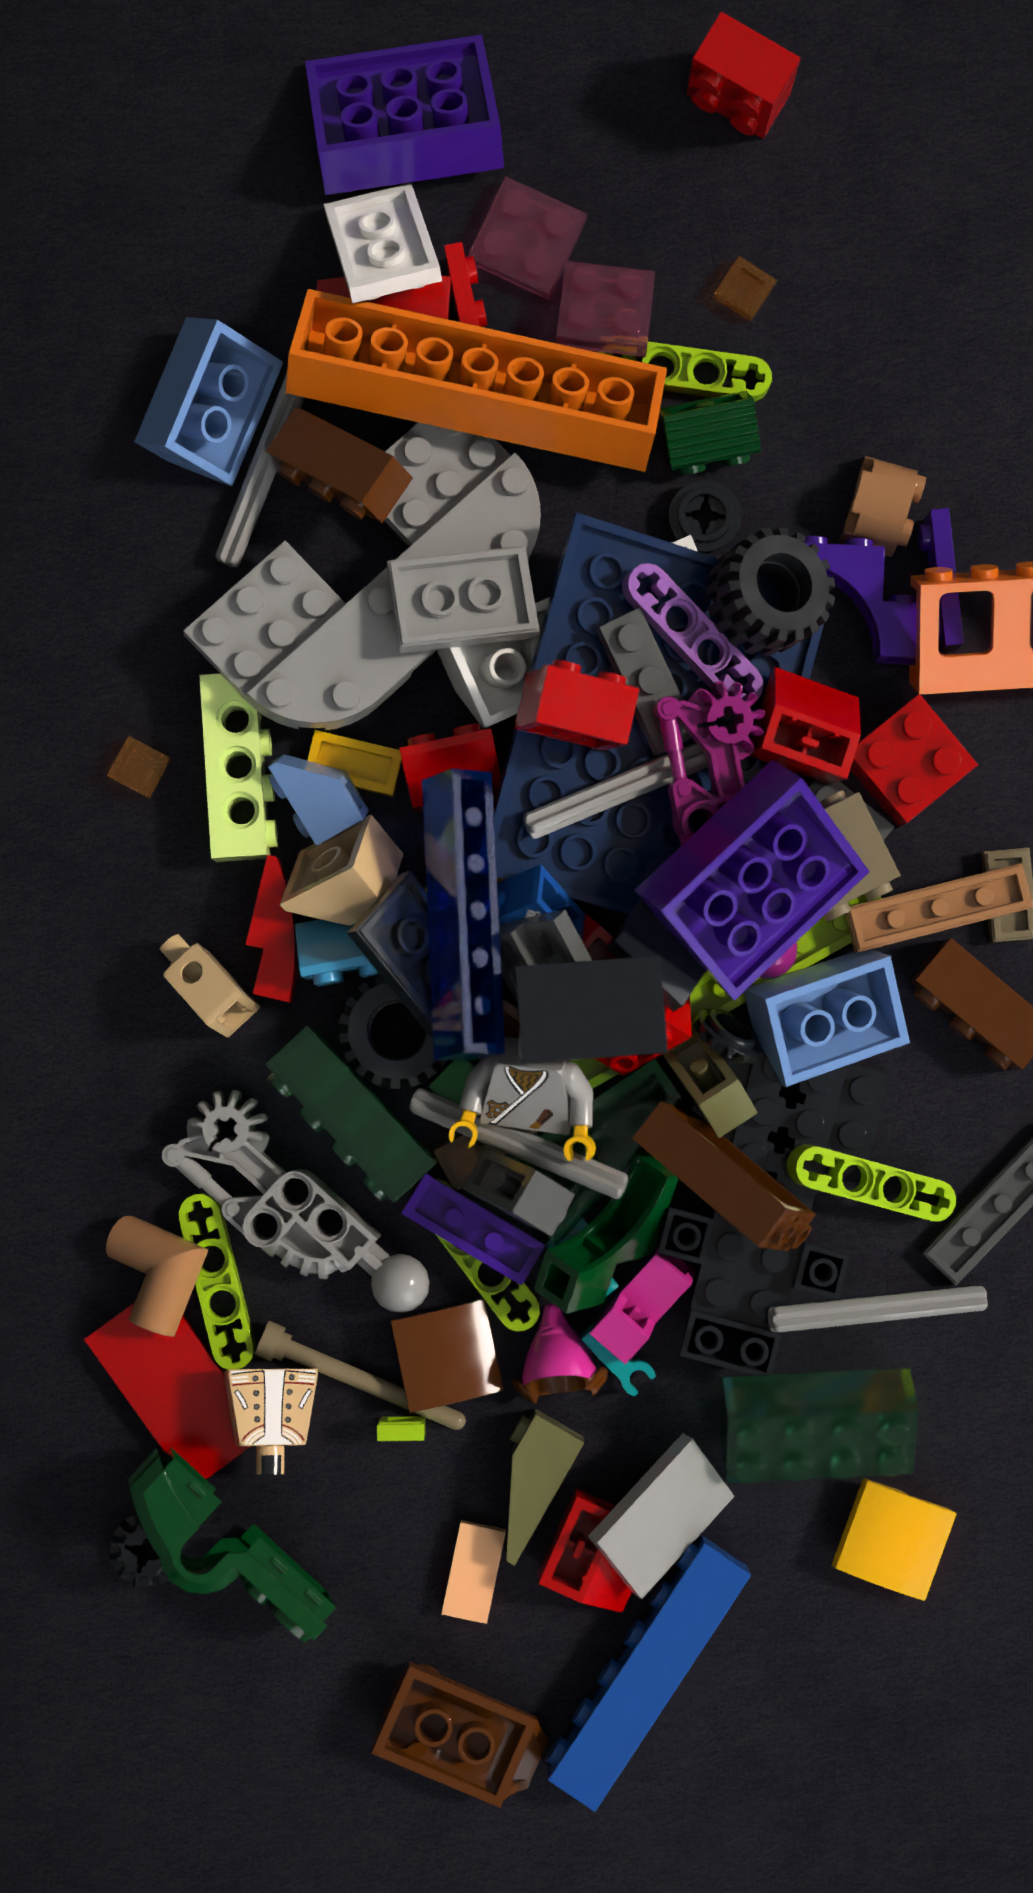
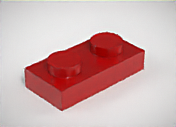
M462 242L444 245L445 262L448 276H451V291L457 321L487 327L483 300L474 301L471 288L472 284L478 283L474 256L465 257Z

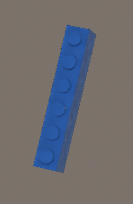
M702 1535L695 1544L689 1545L687 1550L675 1562V1566L679 1569L670 1583L663 1580L654 1591L649 1601V1605L653 1607L644 1622L637 1619L627 1632L623 1641L627 1648L619 1660L616 1661L611 1658L603 1668L597 1680L601 1687L592 1701L586 1697L576 1709L571 1720L575 1726L566 1740L560 1736L546 1756L545 1761L549 1763L547 1767L548 1781L594 1812H596L751 1577L747 1565Z

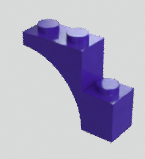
M805 536L804 543L809 546L814 543L820 549L817 553L820 560L827 559L831 567L826 570L827 576L834 577L835 586L852 600L862 614L872 639L874 663L916 665V597L912 595H891L888 601H883L885 546H873V541L865 538L847 539L845 544H827L828 539L825 537Z

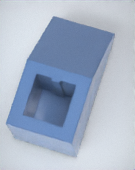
M285 754L276 758L268 766L272 773L269 775V780L273 789L281 799L287 797L296 812L293 814V820L298 830L305 838L311 837L316 846L360 822L369 811L349 775L344 770Z

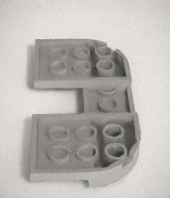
M419 422L385 451L394 456L413 477L384 520L409 546L396 560L525 546L528 561L530 560L540 528V501L531 473L516 452L510 455L496 439ZM286 541L279 545L183 631L184 636L254 709L276 723L295 729L305 727L331 730L359 721L374 711L411 677L412 672L437 650L400 653L387 568L346 604Z

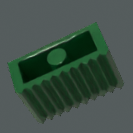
M747 391L660 408L659 420L666 463L671 470L679 469V474L688 475L702 472L706 469L705 463L723 460V464L728 466L743 464L750 461V454L761 452L755 402Z

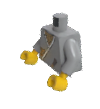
M519 1028V1039L510 1037L502 1039L499 1052L487 1053L469 1072L458 1108L462 1111L461 1119L454 1122L449 1131L451 1143L454 1140L455 1129L460 1126H466L472 1131V1138L468 1148L473 1146L478 1137V1129L474 1121L476 1115H481L480 1123L564 1135H569L570 1128H574L573 1137L564 1145L565 1158L569 1162L573 1160V1144L576 1141L582 1142L586 1146V1162L594 1156L596 1151L595 1142L587 1135L588 1128L592 1127L593 1089L577 1064L570 1062V1060L522 1063Z

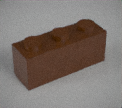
M297 406L266 450L279 464L276 472L284 479L296 486H299L301 481L307 483V488L313 494L328 503L333 498L341 501L339 505L359 520H362L367 515L383 523L413 479L391 454Z
M952 938L943 940L909 980V983L917 989L913 995L930 1010L935 1012L939 1007L952 1018L948 1023L949 1026L964 1039L970 1041L975 1037L987 1047L983 1054L1003 1071H1006L1008 1067L1013 1070H1023L1033 1058V1006Z

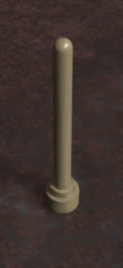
M270 1320L268 1321L254 1355L270 1362L273 1358L282 1361L283 1357L310 1369H318V1372L409 1410L405 1388L291 1340L293 1335L284 1332L286 1327ZM445 1405L414 1412L454 1430L463 1428L466 1422L463 1413Z

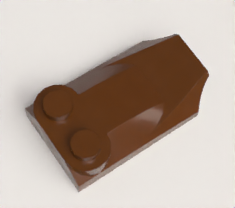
M409 1661L398 1679L381 1718L371 1747V1753L501 1808L503 1801L510 1795L528 1788L549 1738L542 1731L537 1717L440 1675L430 1665L415 1664Z

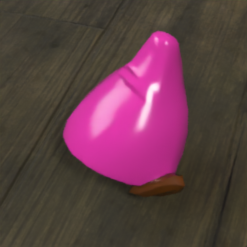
M548 1303L543 1308L542 1319L531 1342L522 1379L516 1378L511 1382L523 1397L536 1404L539 1396L555 1393L590 1390L592 1396H594L606 1382L609 1369L606 1367L596 1368L586 1344L569 1325L563 1311L553 1303Z

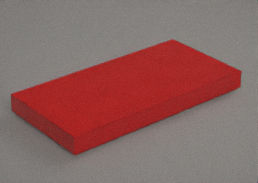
M133 1303L86 1337L84 1341L163 1451L166 1453L171 1447L200 1475L207 1479L251 1447L235 1445L224 1370L216 1363L213 1355L184 1315L181 1318L175 1336H165L139 1327L128 1320L134 1306Z

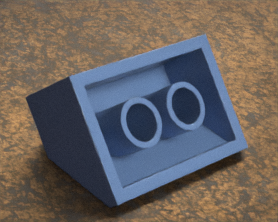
M186 317L134 442L170 463L225 485L233 486L284 362L219 320Z
M872 949L858 953L851 952L749 987L744 991L752 1029L779 1080L786 1087L910 1043L891 956Z

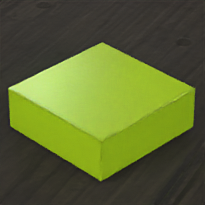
M382 1416L379 1418L377 1441H424L425 1418L423 1416Z

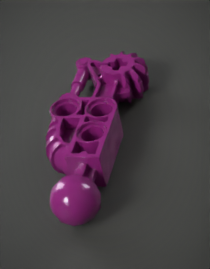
M718 681L712 684V694L705 689L698 688L693 692L688 701H677L673 697H662L654 702L653 713L660 722L665 752H668L673 777L668 787L673 814L672 826L675 834L679 837L681 846L693 835L688 826V818L694 810H701L708 821L745 786L740 760L745 759L754 752L753 743L748 735L752 737L763 736L764 730L753 725V719L765 717V712L761 709L751 711L750 706L756 702L757 695L752 692L741 698V683H732L727 691L724 683ZM723 715H732L733 724H729L726 727L715 725L697 728V724L717 721V718ZM679 724L706 755L712 794L686 777L681 751L683 743ZM797 942L759 978L775 979L788 972L797 958Z

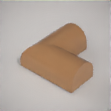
M124 1216L116 1222L109 1233L106 1243L107 1255L146 1274L128 1320L154 1333L174 1337L208 1249L137 1217Z

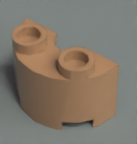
M864 456L840 543L845 544V541L851 538L870 539L873 541V546H885V556L889 557L893 556L897 545L906 547L914 525V520L907 518L911 502L919 503L925 487L926 477L918 475L917 470Z

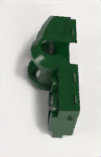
M171 1447L161 1458L157 1448H155L128 1477L129 1488L139 1521L148 1540L160 1558L162 1570L173 1584L187 1592L207 1594L224 1589L242 1574L240 1579L245 1583L243 1587L263 1606L267 1602L273 1615L304 1643L309 1638L315 1640L327 1627L324 1620L336 1608L328 1592L254 1523L242 1537L220 1538L202 1557L188 1558L181 1554V1549L185 1542L196 1532L221 1501L213 1494L216 1488Z

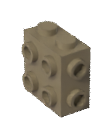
M844 790L819 802L870 871L823 916L826 923L851 911L848 902L863 894L869 902L892 891L893 888L889 881L901 876L859 792L847 798Z

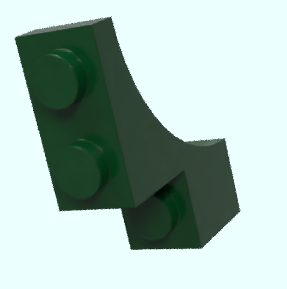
M647 1152L634 1154L626 1174L628 1176L627 1186L619 1199L612 1198L601 1213L574 1237L546 1250L534 1290L566 1314L603 1304L617 1263L653 1255L678 1177Z

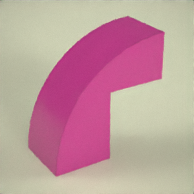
M659 1245L654 1249L653 1255L646 1258L617 1293L590 1332V1335L624 1364L650 1338L657 1321L691 1286L697 1272L686 1260L658 1253Z

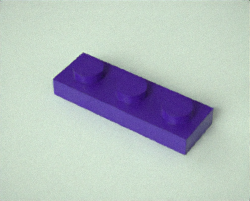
M949 508L930 510L923 519L924 524H919L918 526L920 551H927L928 568L947 567L953 569V573H956ZM958 592L945 593L939 600V653L956 652L964 644Z
M427 1173L402 1212L406 1217L521 1286L546 1246L541 1241Z

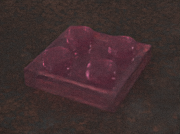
M505 177L467 257L474 256L476 267L549 300L587 221V214L511 178Z
M566 261L556 343L589 351L646 357L655 271Z

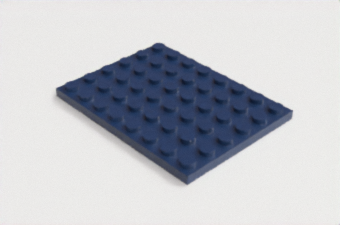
M576 512L571 517L530 672L542 668V665H553V660H562L580 665V673L598 677L599 672L616 674L595 629L635 610L623 595L622 583L627 572L640 564H655L663 569L715 625L718 624L717 616H710L707 607L713 601L711 598L706 597V587L713 583L708 579L710 570L717 565L716 561L719 558ZM757 573V585L761 596L771 607L783 612V598L778 586L769 577ZM638 576L636 577L640 582L637 592L641 596L649 592L659 601L651 606L655 612L659 605L671 599L668 593L658 598L651 591L650 586L654 581L650 576L643 579ZM673 606L666 613V623L673 631L682 632L688 625V616L682 608ZM648 623L682 699L688 701L693 692L698 688L705 689L712 694V689ZM824 624L819 626V630L788 650L781 653L776 652L770 656H762L761 651L753 655L746 653L742 643L736 646L759 671L763 679L762 694L750 706L751 711L760 709L772 668L777 667L810 679ZM726 631L722 632L729 639L730 635ZM706 639L698 646L697 652L701 662L710 666L716 664L720 655L716 643ZM731 660L725 668L715 673L717 678L728 674L734 682L742 684V693L748 694L744 687L748 682L747 678L744 676L736 679L726 670L734 665ZM635 714L628 744L604 751L514 729L475 872L505 880L532 867L542 865L574 901L628 916L640 900V896L636 893L635 889L681 847L679 837L675 834L672 826L673 814L668 793L669 784L537 839L531 838L524 825V815L531 810L664 756L668 752L664 751L658 755H653ZM723 715L717 718V721L697 724V728L715 725L726 727L729 724H733L732 715ZM691 738L683 742V747L693 744L695 741ZM751 756L740 760L744 783L746 784L752 780L768 762ZM708 767L686 776L712 794ZM699 809L694 810L688 818V826L693 834L707 822L705 814Z

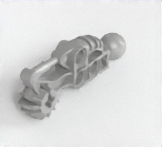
M233 1090L229 1096L228 1103L222 1091L214 1092L213 1103L215 1108L206 1101H200L197 1107L206 1118L193 1117L188 1119V1138L182 1139L178 1143L167 1145L162 1151V1159L166 1165L176 1167L195 1186L206 1191L222 1206L223 1216L245 1236L249 1243L260 1247L272 1258L275 1255L279 1256L282 1259L280 1264L283 1266L292 1265L301 1269L300 1274L306 1277L309 1273L318 1274L320 1279H327L329 1274L337 1270L343 1273L353 1268L357 1263L372 1276L371 1289L374 1298L380 1306L390 1312L405 1313L413 1311L425 1300L430 1281L427 1270L420 1261L410 1255L396 1254L390 1256L375 1243L381 1237V1234L314 1173L300 1168L287 1172L264 1153L270 1135L265 1131L255 1130V1124L263 1123L268 1118L265 1113L253 1117L250 1114L258 1104L255 1098H250L241 1107V1091ZM234 1119L237 1124L233 1130L238 1135L237 1138L231 1136L218 1141L225 1129L220 1123L221 1120L226 1122ZM213 1144H215L214 1147L212 1148L213 1150H212V1151H209V1148H210ZM192 1157L234 1166L263 1195L232 1197ZM292 1178L301 1179L308 1187V1197L303 1203H296L287 1196L286 1187ZM332 1209L341 1215L343 1227L339 1233H328L322 1228L320 1217L324 1210ZM260 1213H269L276 1219L278 1227L273 1237H265L258 1232L256 1219Z

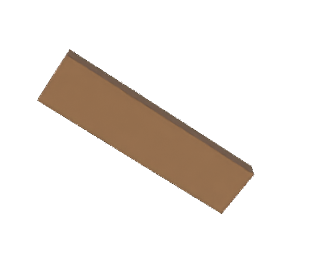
M1022 863L850 906L851 911L845 913V918L854 952L858 953L1033 908V902Z

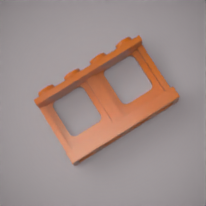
M1033 562L1017 563L1016 570L1000 571L996 565H973L970 567V572L953 573V569L947 567H931L924 570V575L910 576V585L916 590V665L909 666V684L918 694L1033 688V649L1030 647ZM990 591L992 595L991 645L989 649L981 653L940 654L938 650L939 600L941 596L945 593Z

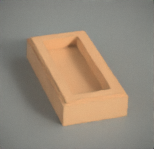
M465 1520L460 1521L442 1615L487 1624L506 1529Z

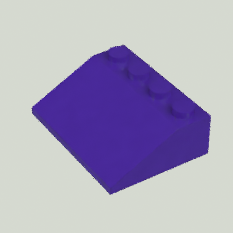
M482 35L305 61L325 195L504 168L500 121Z
M772 760L639 885L635 891L667 930L724 992L735 1001L870 871L803 779Z

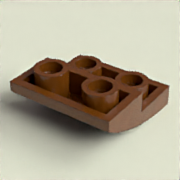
M485 1299L441 1307L438 1310L391 1320L410 1413L504 1390Z

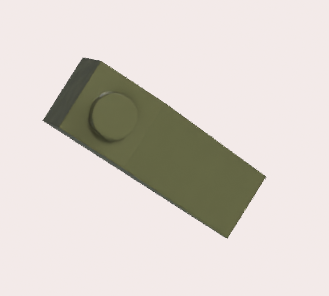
M537 1409L534 1410L530 1419L524 1415L521 1416L509 1438L515 1445L512 1449L506 1561L514 1566L584 1445L582 1435Z

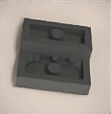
M566 910L523 918L489 930L481 936L517 1003L516 966L592 961Z

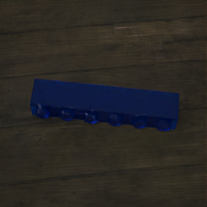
M451 768L422 780L434 1059L475 1061L505 1054L492 772Z

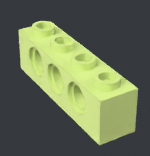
M221 674L200 675L211 859L216 862L266 859L267 855H271L270 847H278L276 819L268 820L267 802L275 801V790L269 780L270 774H265L264 756H272L270 729H262V714L254 709ZM235 711H243L249 716L247 727L238 733L227 731L225 726L227 717ZM238 756L249 757L252 762L249 774L239 779L231 777L228 772L230 762ZM241 801H249L253 803L255 808L253 818L246 824H236L231 817L233 807Z

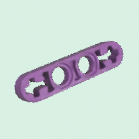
M645 563L627 572L622 583L623 595L634 609L641 608L646 621L711 689L714 682L722 681L727 691L731 684L735 683L728 674L721 675L719 678L715 676V673L725 668L731 660L734 665L726 670L736 679L745 676L748 680L744 686L748 693L754 692L757 695L756 701L759 699L764 685L759 671L736 647L728 642V638L723 633H719L715 624L663 569L655 564ZM638 576L643 579L650 576L654 581L650 586L651 591L658 598L668 593L671 599L659 605L655 612L651 606L659 601L649 592L642 596L637 592L640 582L636 577ZM673 606L682 608L688 616V625L682 632L673 631L666 623V613ZM706 639L716 643L720 652L718 661L712 666L704 664L698 657V646Z

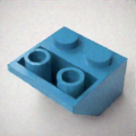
M322 919L295 924L301 977L313 980L314 985H317V987L345 982L343 976L345 973L359 971L360 977L362 976L363 978L375 977L380 974L347 934L355 924L348 926Z

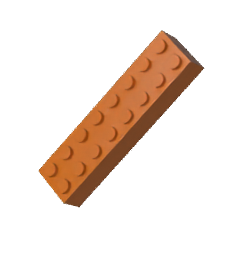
M308 289L289 351L285 393L645 472L656 433L667 368L371 302L360 301L352 303L351 298Z

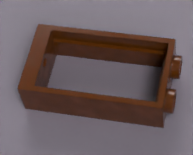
M661 1101L632 1138L758 1247L788 1251L791 1247L793 1249L799 1247L809 1236L812 1230L809 1223L816 1214L724 1136L718 1138L710 1125L693 1110Z

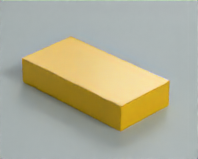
M318 730L314 731L307 761L346 771L357 789L394 797L402 764L400 750Z

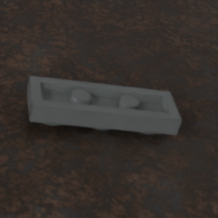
M638 608L596 628L595 631L615 673L627 678L625 685L640 688L634 714L653 755H658L664 752L665 748L659 719L653 713L654 702L662 697H673L677 701H683L643 612L641 608ZM679 724L683 743L691 739V737Z

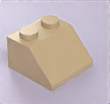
M369 815L317 846L313 844L299 852L280 905L287 912L351 926L358 922L397 879L403 853L374 817Z

